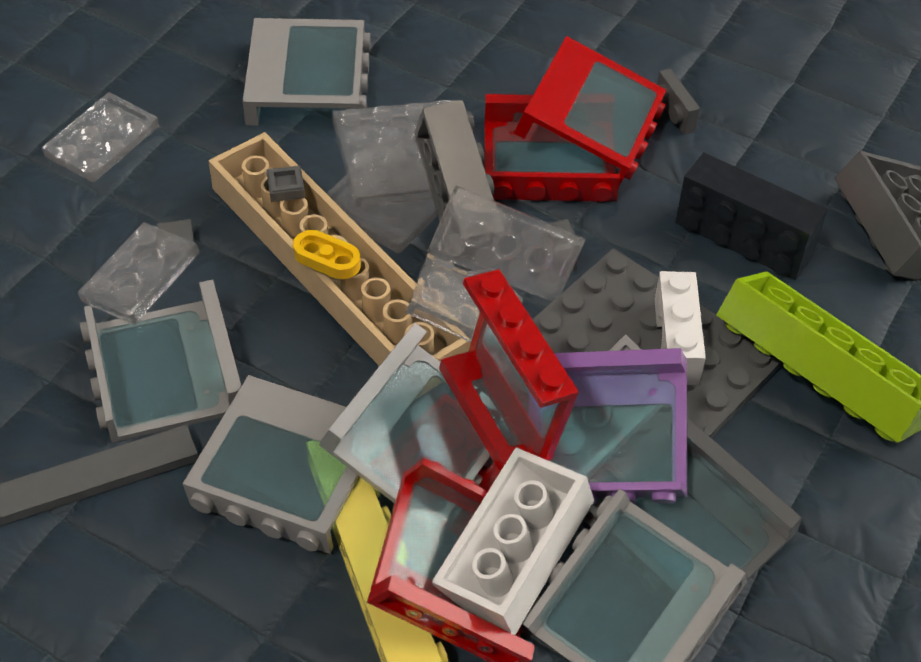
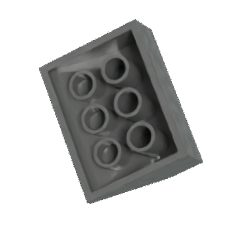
M859 150L834 178L842 190L841 195L850 203L856 213V220L864 226L869 234L872 246L880 252L885 261L886 269L896 277L921 279V166Z

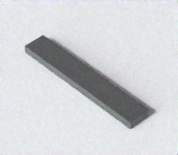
M187 424L1 483L0 526L196 462L198 453Z

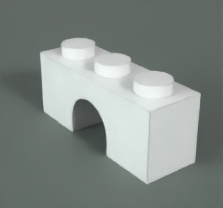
M660 271L654 300L657 327H662L661 349L681 348L687 358V385H699L706 357L696 272Z

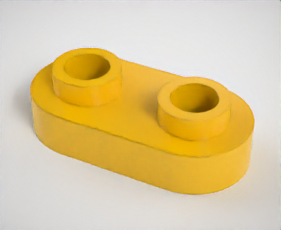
M317 230L303 231L293 240L294 257L302 265L336 279L351 278L360 270V252L352 244Z

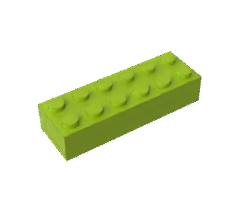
M766 271L735 280L716 314L726 322L725 325L729 330L739 335H745L755 342L754 346L759 351L767 355H773L784 363V368L790 373L803 376L811 381L817 392L826 397L835 398L844 405L847 413L855 418L865 419L875 426V431L884 439L899 443L921 431V375L769 272Z

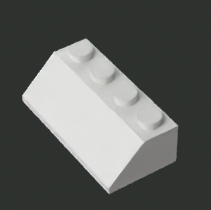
M515 448L434 577L432 584L465 611L515 635L594 502L587 477Z

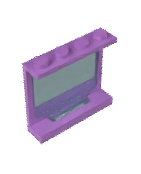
M682 349L554 353L579 393L551 462L587 477L594 499L592 504L597 503V498H606L609 495L614 497L619 488L627 493L630 502L633 504L636 503V498H652L653 503L671 504L676 502V497H687V358ZM533 397V415L547 436L560 402L540 408Z

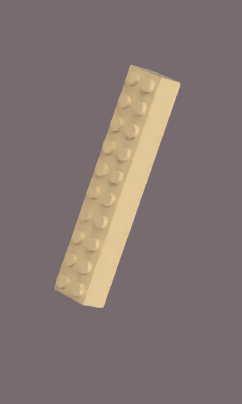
M265 132L208 160L213 190L379 366L414 323H417L427 331L418 345L439 362H441V359L469 351L472 339L303 170L305 198L271 202L266 169L298 165ZM317 230L354 245L360 252L361 267L359 272L348 279H336L300 264L294 257V238L303 231ZM431 378L413 401L441 385L442 382L436 378Z

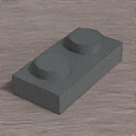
M671 68L659 71L657 85L666 89L661 102L666 104L665 109L671 121L679 127L684 135L695 132L700 107Z

